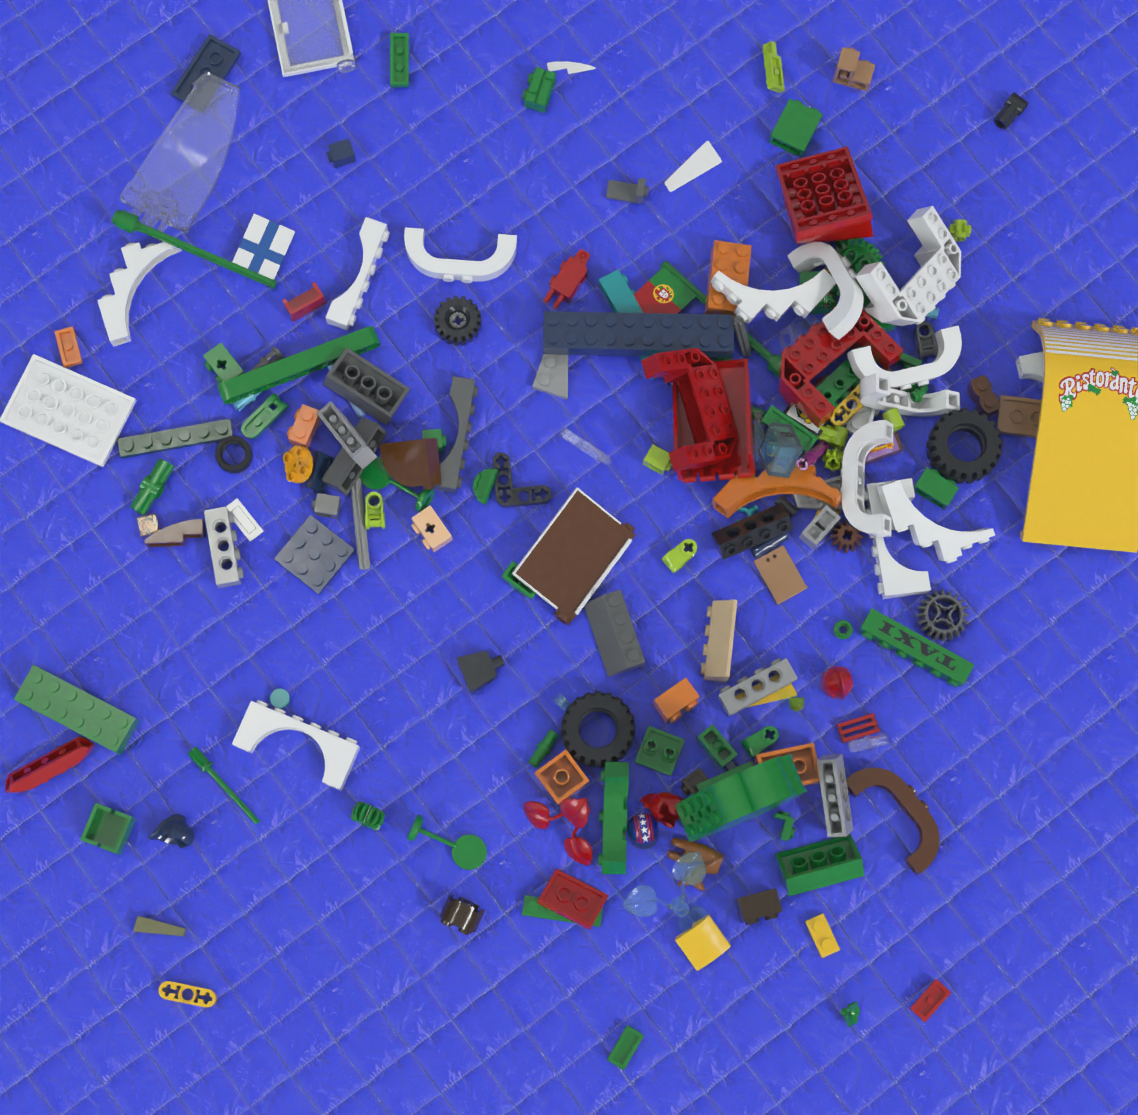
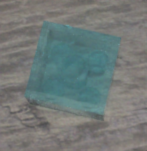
M771 422L757 453L769 476L789 478L791 472L795 469L798 457L802 454L803 447L792 425Z

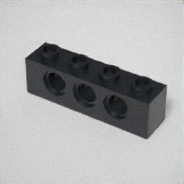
M779 503L712 532L711 535L715 548L724 560L793 530L789 514L782 504Z

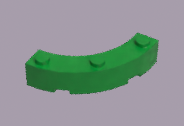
M605 762V770H601V782H604L603 810H599V822H603L602 854H598V866H602V874H626L629 762Z

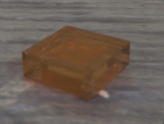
M156 513L137 518L141 537L150 536L160 530Z

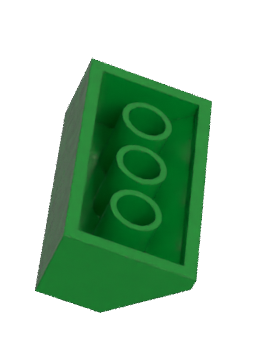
M851 834L775 854L788 896L865 876L862 857Z

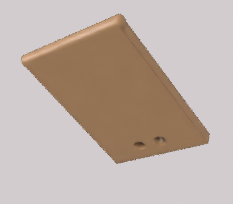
M784 545L753 561L773 596L776 605L808 589Z

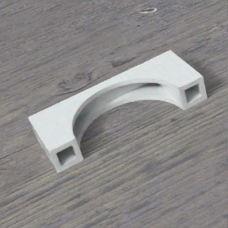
M912 478L900 480L905 494L912 501L915 498ZM886 482L872 483L865 486L864 502L866 501L867 503L866 511L869 515L885 514L876 486ZM869 535V538L873 539L874 546H871L872 556L876 558L874 571L875 575L879 576L880 583H877L878 593L882 594V599L929 593L931 587L928 571H914L900 565L889 554L883 537Z
M257 700L256 703L250 702L232 745L253 753L257 745L272 733L282 730L303 732L311 736L319 744L323 752L325 772L322 782L342 791L360 750L359 745H356V740L349 737L346 740L339 738L340 734L332 730H328V733L322 731L320 725L312 722L310 725L303 723L304 719L293 715L292 718L286 716L284 710L276 707L274 710L267 708L268 704Z

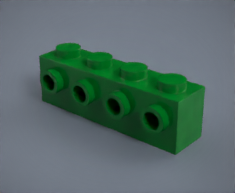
M847 358L816 389L836 408L838 406L837 402L840 399L844 400L851 393L849 390L852 387L856 388L861 380L853 372Z

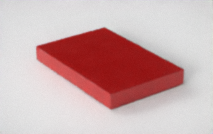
M555 869L537 903L591 930L608 899V894Z

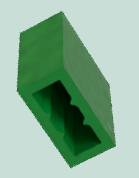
M789 98L770 136L769 143L802 158L823 114L816 108H809L799 100Z

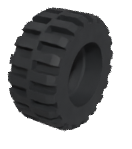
M961 408L960 411L956 409L950 411L949 414L943 415L930 431L926 448H928L927 458L932 460L930 465L932 468L936 467L940 476L944 474L947 476L945 479L956 480V484H962L964 481L970 484L975 480L983 479L996 466L1002 454L1000 448L1003 445V440L999 439L1001 435L1000 430H995L994 428L996 423L993 420L989 421L986 419L988 415L985 413L979 415L978 410L975 409L968 412L967 408ZM965 431L976 437L981 447V454L975 461H961L951 454L947 440L953 432Z
M595 691V693L588 692L584 696L574 699V702L566 708L561 723V739L565 749L578 763L592 768H604L605 762L619 761L632 746L635 735L634 717L628 705H625L619 697L616 698L608 692L607 694L601 693V691ZM592 712L606 713L615 722V738L605 747H591L581 738L579 731L580 723L586 715Z

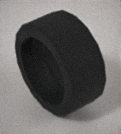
M239 436L223 438L215 449L217 463L226 472H243L252 462L253 453L251 447L244 438ZM238 444L244 448L245 458L240 464L229 465L224 461L223 451L228 445Z

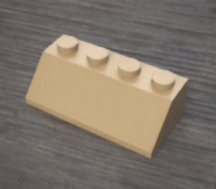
M738 600L713 601L711 606L707 608V617L710 618L709 625L705 626V636H708L707 644L703 645L702 655H706L705 663L701 664L700 674H704L703 680L727 682L730 677Z

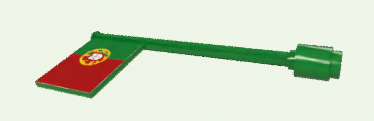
M664 261L661 264V269L634 294L643 313L679 314L695 298L704 306L706 304V295L669 264V261ZM747 333L750 347L767 361V369L779 379V364L782 356L780 354L772 355Z

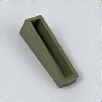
M137 916L133 932L185 937L187 929Z

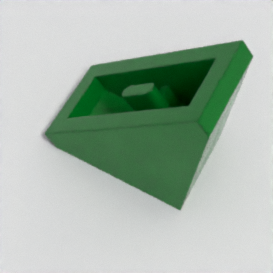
M512 561L501 577L512 589L529 599H533L536 593L512 575V572L518 566Z

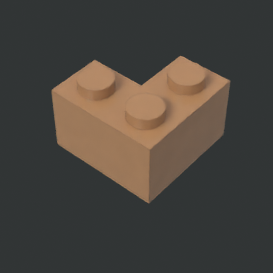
M842 47L832 82L867 92L875 64L867 60H858L860 52L854 48Z

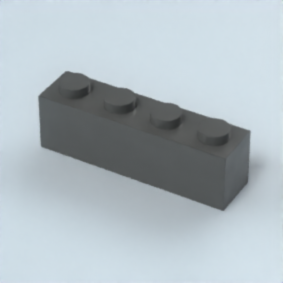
M364 417L361 418L355 427L375 453L387 432L378 423ZM342 447L323 476L322 481L331 489L347 496L364 469Z

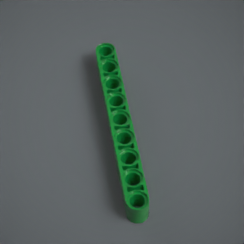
M369 326L225 380L217 385V389L223 403L231 404L333 365L346 347L360 355L376 349L381 343L374 327Z

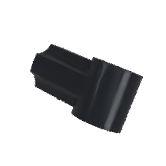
M1013 92L1002 110L994 118L993 121L996 126L1006 130L1017 115H1021L1029 102Z

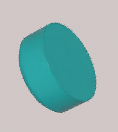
M276 689L271 693L270 701L274 707L282 709L290 703V695L284 689Z

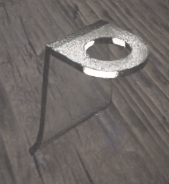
M813 315L787 327L780 334L782 347H792L799 336L802 334L805 336L809 333V329L815 323H821L820 320ZM786 334H789L791 337V343L789 345H787L784 341V336Z

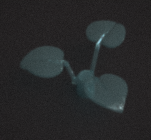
M699 852L684 854L673 866V877L676 880L682 881L681 897L674 898L672 903L669 904L656 898V892L652 887L639 885L631 890L623 902V907L634 915L648 917L657 912L656 902H659L669 909H673L675 915L680 917L678 928L681 933L692 928L694 922L708 915L707 911L700 906H694L689 911V905L685 899V883L697 885L703 881L706 874V867Z

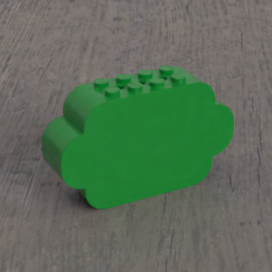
M792 754L775 757L711 784L674 805L689 842L704 839L729 829L806 793L807 789L803 786L792 760Z

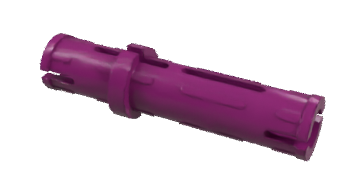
M820 441L810 451H806L802 458L797 460V467L802 465L800 470H806L809 466H813L817 459L827 452L829 444L827 443L824 446L826 441Z

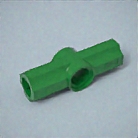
M159 459L150 475H147L141 482L140 491L130 505V508L145 516L154 500L161 496L165 488V482L175 467L169 462Z

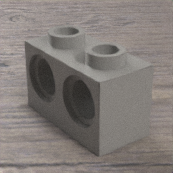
M826 505L804 529L799 538L814 550L839 522L841 517Z

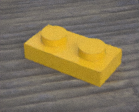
M824 913L805 921L821 958L840 950Z

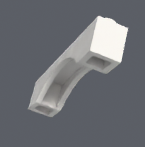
M365 218L359 233L363 246V262L360 273L352 286L344 294L332 301L326 315L327 324L347 331L350 326L354 325L356 310L361 308L363 303L362 295L364 292H367L370 285L369 277L375 273V262L377 258L380 259L383 252L381 247L383 242H387L390 234L387 224Z

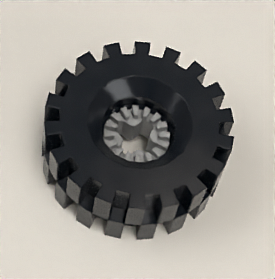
M456 295L454 299L446 298V302L442 301L440 307L436 308V314H434L436 332L443 341L444 339L446 340L447 344L452 342L454 346H458V343H462L463 346L466 345L467 341L471 343L473 337L477 338L482 322L480 310H478L476 303L473 304V300L470 298L466 300L465 296H461L460 299ZM457 317H459L460 320H463L460 323V326H457L456 323H453L454 321H456Z

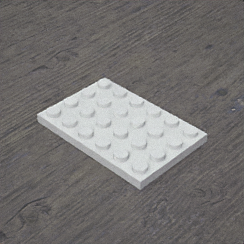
M33 354L0 418V422L100 467H104L137 400Z

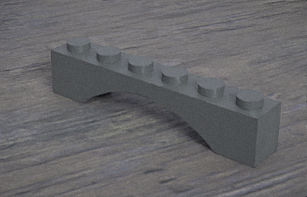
M455 376L452 378L450 399L455 406L459 419L458 435L450 454L440 464L442 484H435L434 490L457 493V488L462 486L463 477H460V472L465 469L466 459L463 458L464 451H468L469 440H466L467 433L471 434L472 422H469L470 415L474 416L476 404H473V399L478 396L479 386H476L474 379Z

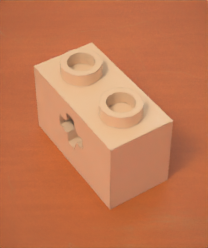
M431 505L411 518L413 522L411 527L417 535L419 533L424 538L422 543L427 550L431 548L433 552H436L453 540L452 535ZM427 528H434V533L431 534L430 531L428 532Z

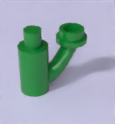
M918 384L911 385L912 388L902 390L910 393L914 403L922 402V397L928 391L929 384L919 387Z

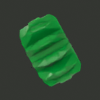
M357 802L351 811L350 817L354 822L372 830H379L384 822V812L364 802Z

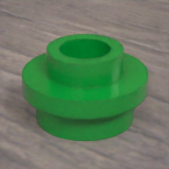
M840 620L834 625L833 632L837 638L844 640L851 636L853 628L848 621ZM844 627L846 633H841L839 628Z

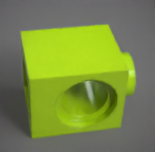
M652 444L643 460V465L663 475L665 471L669 472L672 467L669 453Z

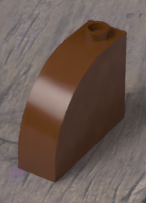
M437 438L380 444L383 464L389 475L398 483L410 487L423 486V490L433 489L435 484H442Z

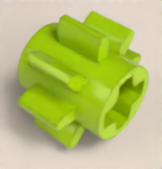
M957 219L953 221V224H950L948 231L956 242L966 241V237H970L971 225H967L966 220Z
M837 447L832 450L828 448L822 458L823 461H826L824 467L832 472L837 469L841 471L844 451L839 450Z

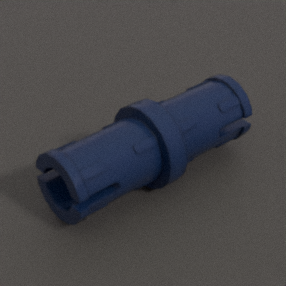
M784 533L750 548L753 557L758 559V557L766 552L775 550L776 546L789 539L788 535Z

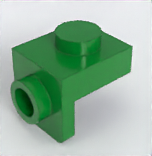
M784 811L774 813V819L784 821L779 840L788 842L789 838L793 839L795 827H792L794 818L790 817V813Z

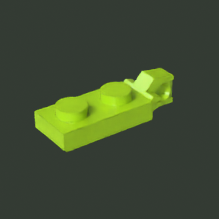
M770 41L763 44L766 84L769 90L781 93L785 90L781 56L777 55L776 42Z

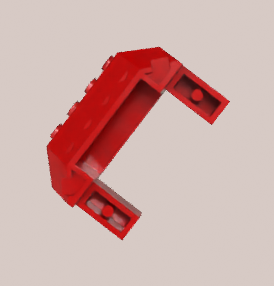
M863 310L853 328L839 340L828 331L823 321L819 324L815 323L809 329V333L805 336L802 334L797 338L792 347L787 346L782 351L779 364L778 390L787 405L791 407L795 404L819 428L832 417L835 407L810 383L811 379L849 348L854 350L860 346H870L873 358L886 371L900 360L903 349Z
M698 348L655 353L641 360L646 379L664 377L665 383L677 382L695 442L693 445L683 446L669 452L673 470L679 471L690 468L691 470H696L730 458L738 435L716 363Z

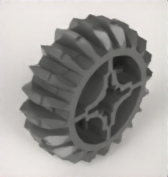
M941 589L939 594L936 590L932 592V595L927 594L926 599L920 601L923 606H918L917 608L922 613L916 615V617L922 618V620L918 621V625L924 624V627L921 629L922 632L927 629L929 631L927 637L935 634L934 640L941 636V641L946 640V635L949 640L953 639V635L956 637L960 636L959 631L963 632L965 630L963 625L968 624V621L964 618L969 617V613H964L968 606L962 607L961 605L964 599L958 601L959 595L955 594L952 597V591L950 590L945 595L944 589ZM936 601H945L951 604V606L944 607ZM930 605L933 607L932 610L934 612V618L931 621L928 616ZM954 610H956L957 612L956 625L953 624V619L951 617V614ZM949 611L944 618L936 620L940 614ZM940 623L943 624L945 627H948L949 629L942 630L935 627L934 625Z

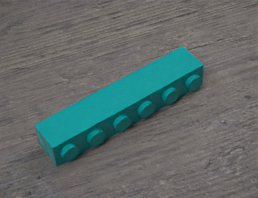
M619 269L599 279L598 286L614 313H643L634 297L635 291L633 289L630 290L627 285L629 283L624 273L621 274ZM639 356V358H640L641 360H643V359L649 357V356Z

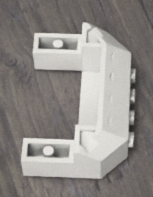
M933 206L917 209L907 220L923 245L914 254L921 268L900 291L881 262L865 265L855 276L871 301L865 308V311L882 323L898 326L922 323L925 320V316L936 308L935 305L946 297L945 294L955 287V283L961 277V250Z

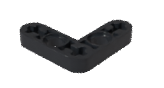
M500 452L493 457V468L500 471L495 479L496 498L499 506L510 508L546 504L550 501L552 493L550 488L545 485L513 488L509 456L506 453ZM500 457H503L504 461L507 460V462H504V470L508 469V471H500V464L496 463ZM502 475L507 476L509 479L505 485H501L498 482V478ZM498 489H506L507 497L511 498L507 500V503L500 500V498H503V491H498ZM542 490L548 493L545 499H542L541 496H535V500L532 501V491H535V495L540 494ZM527 492L530 498L527 501H521L519 494Z

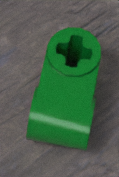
M767 726L742 740L741 744L749 757L753 758L756 754L761 753L765 748L772 745L778 739L779 733L775 727ZM766 731L774 733L772 736L773 740L765 738Z

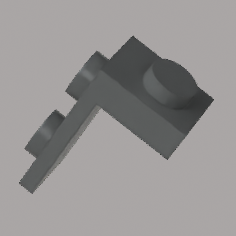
M639 178L638 184L609 180L606 198L642 204L643 197L648 195L649 186H646V179Z

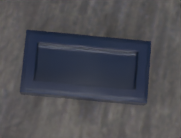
M320 451L315 452L312 473L308 478L306 488L324 494L326 483L322 481V478L331 466L333 457Z

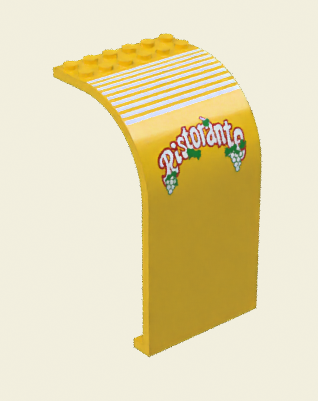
M1038 318V321L1032 320L1031 328L1040 335L1042 341L1044 376L1041 410L1023 530H1020V539L1023 542L1137 553L1138 327H1132L1129 330L1120 325H1113V328H1110L1100 323H1094V326L1087 325L1086 322L1080 321L1071 324L1066 320H1057V323L1047 318Z

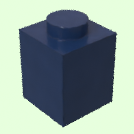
M349 138L328 145L329 152H326L329 163H334L335 168L356 162Z

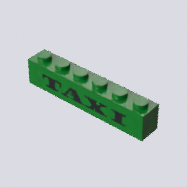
M873 608L868 612L859 629V632L862 633L861 636L870 641L873 639L879 642L878 645L886 650L890 648L896 652L895 654L898 657L910 659L916 667L928 669L932 676L946 679L947 683L955 688L957 686L962 687L974 667V664Z

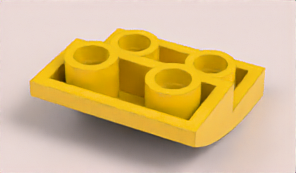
M709 914L694 922L692 928L675 937V941L697 971L714 961L731 947V944Z

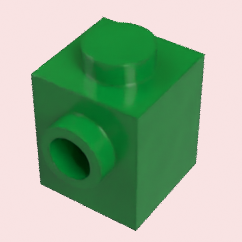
M442 429L422 430L423 439L437 438L438 453H443V446H446V435H442Z

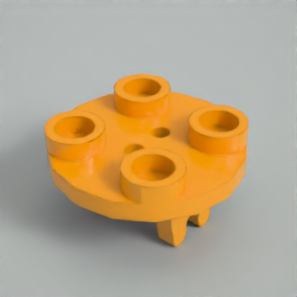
M297 445L284 453L283 462L285 463L286 479L289 482L304 483L312 473L313 458L311 452L307 447Z

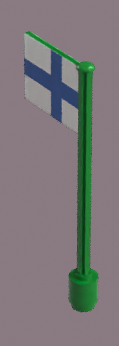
M123 209L121 211L116 210L111 222L115 224V227L133 234L134 231H140L266 285L270 289L276 286L275 277L295 234V231L253 214L235 257L231 262L144 225L139 221V216Z

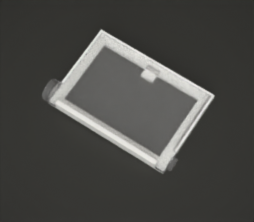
M268 0L283 77L337 67L341 73H348L356 69L342 0Z

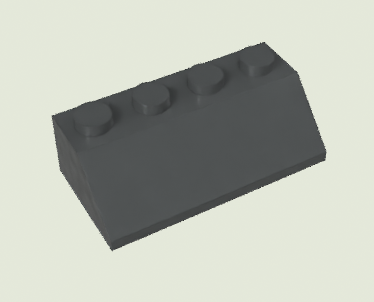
M347 347L328 372L323 385L386 426L410 391V388Z
M621 589L586 603L584 608L607 676L611 677L644 666L645 659Z

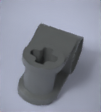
M922 322L917 325L913 332L919 360L933 355L937 357L938 344L935 340L933 327L928 322ZM919 329H925L927 335H921Z

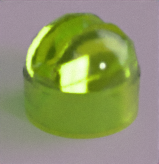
M804 697L789 698V706L793 711H801L804 708Z

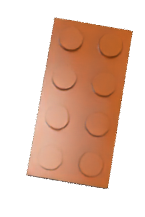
M714 241L710 255L705 314L734 315V318H737L734 313L737 305L731 304L722 292L716 291L710 281L720 271L731 280L748 287L751 245Z

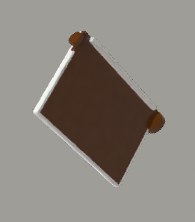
M577 487L512 572V575L555 608L554 617L569 626L635 537L633 533L635 528L629 523L623 525Z

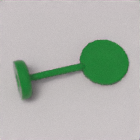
M381 457L375 458L364 468L360 475L362 483L369 489L381 490L392 484L416 497L415 508L419 512L430 506L434 498L435 490L424 489L418 494L393 480L387 472Z
M417 814L407 835V840L414 841L418 833H421L451 846L452 858L456 865L462 869L472 870L483 864L486 859L487 849L482 839L469 834L461 836L454 843L422 829L421 826L424 819L423 816Z

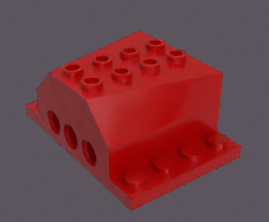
M848 146L775 165L788 220L796 244L873 237L871 219H873L872 212Z

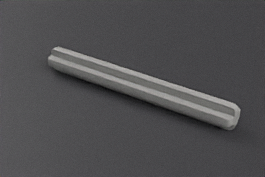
M358 478L351 489L359 569L368 570L370 569L361 479Z

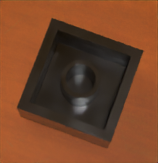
M776 888L734 900L740 923L745 922L746 926L758 923L759 918L762 917L765 918V921L779 917L778 913L782 912Z

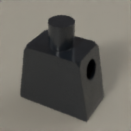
M487 651L456 658L471 694L496 680L498 676L495 669L505 665L501 655L490 659Z

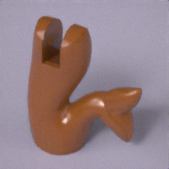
M673 837L670 843L684 850L683 853L668 850V858L680 863L701 861L677 885L688 886L692 884L696 889L704 891L705 887L701 876L703 874H718L724 854L704 844L690 843L689 840Z

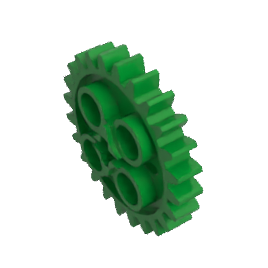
M849 240L848 244L842 243L843 249L836 248L842 257L845 256L850 261V269H853L856 274L868 263L881 262L883 265L885 264L879 261L883 257V255L878 254L880 250L874 248V244H868V241ZM836 283L832 291L837 292V296H840V289ZM861 287L862 292H863V296L868 298V296L866 295L865 291H864L863 288Z

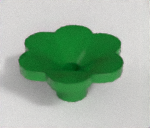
M853 1001L851 1004H848L847 1009L842 1008L841 1015L845 1016V1021H847V1026L849 1027L858 1022L860 1008L858 1003Z

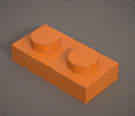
M74 327L54 331L63 367L68 368L83 364Z

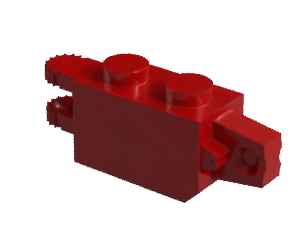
M580 249L574 257L570 256L567 261L564 260L559 267L560 272L557 276L554 275L549 282L550 290L543 300L544 303L548 304L553 295H556L559 298L555 301L553 308L557 310L563 301L567 303L571 301L587 277L586 265L590 258L588 252Z

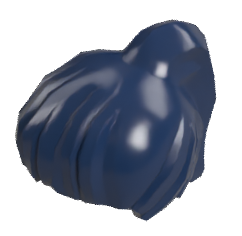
M174 814L164 819L156 830L150 834L149 839L160 840L167 844H177L180 848H184L192 844L194 833L183 815Z

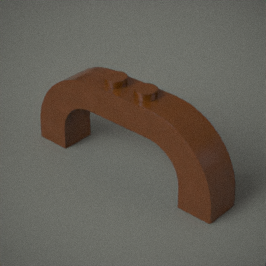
M866 768L849 776L846 779L847 789L853 798L869 787L883 788L890 793L915 824L919 831V844L916 850L905 858L904 861L915 875L922 873L935 859L940 841L938 827L928 811V805L916 797L917 792L910 784L907 785L898 775L889 770Z

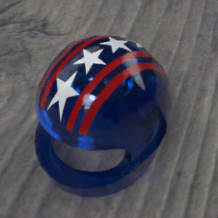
M648 813L634 815L627 825L630 842L639 849L652 847L659 837L658 821Z

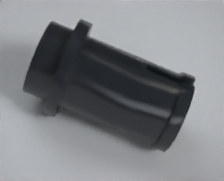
M781 495L774 504L781 503L791 519L799 509L793 506L786 499V496Z

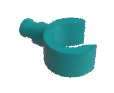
M755 505L748 509L741 507L737 511L744 512L749 517L755 514L756 511H759V508Z

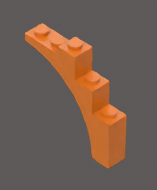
M771 463L757 478L755 475H752L751 478L739 479L738 474H736L735 479H731L712 500L713 508L726 518H729L741 507L767 496L778 494L810 496L837 508L841 504V494L835 487L827 485L821 477H816L814 465L809 466L806 470H800L802 465L797 467L795 463L786 473L781 466Z

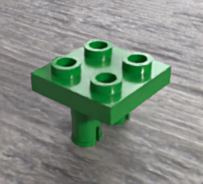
M648 725L634 763L671 777L685 739Z

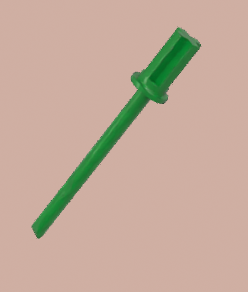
M194 747L188 755L200 767L201 773L203 774L207 771L255 825L258 824L260 820L211 768L214 763L210 762L197 747Z

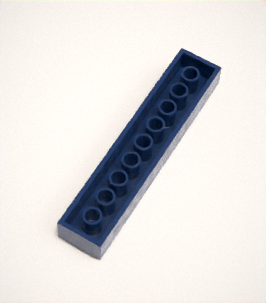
M544 311L543 354L651 356L655 353L698 348L709 358H732L734 353V315Z

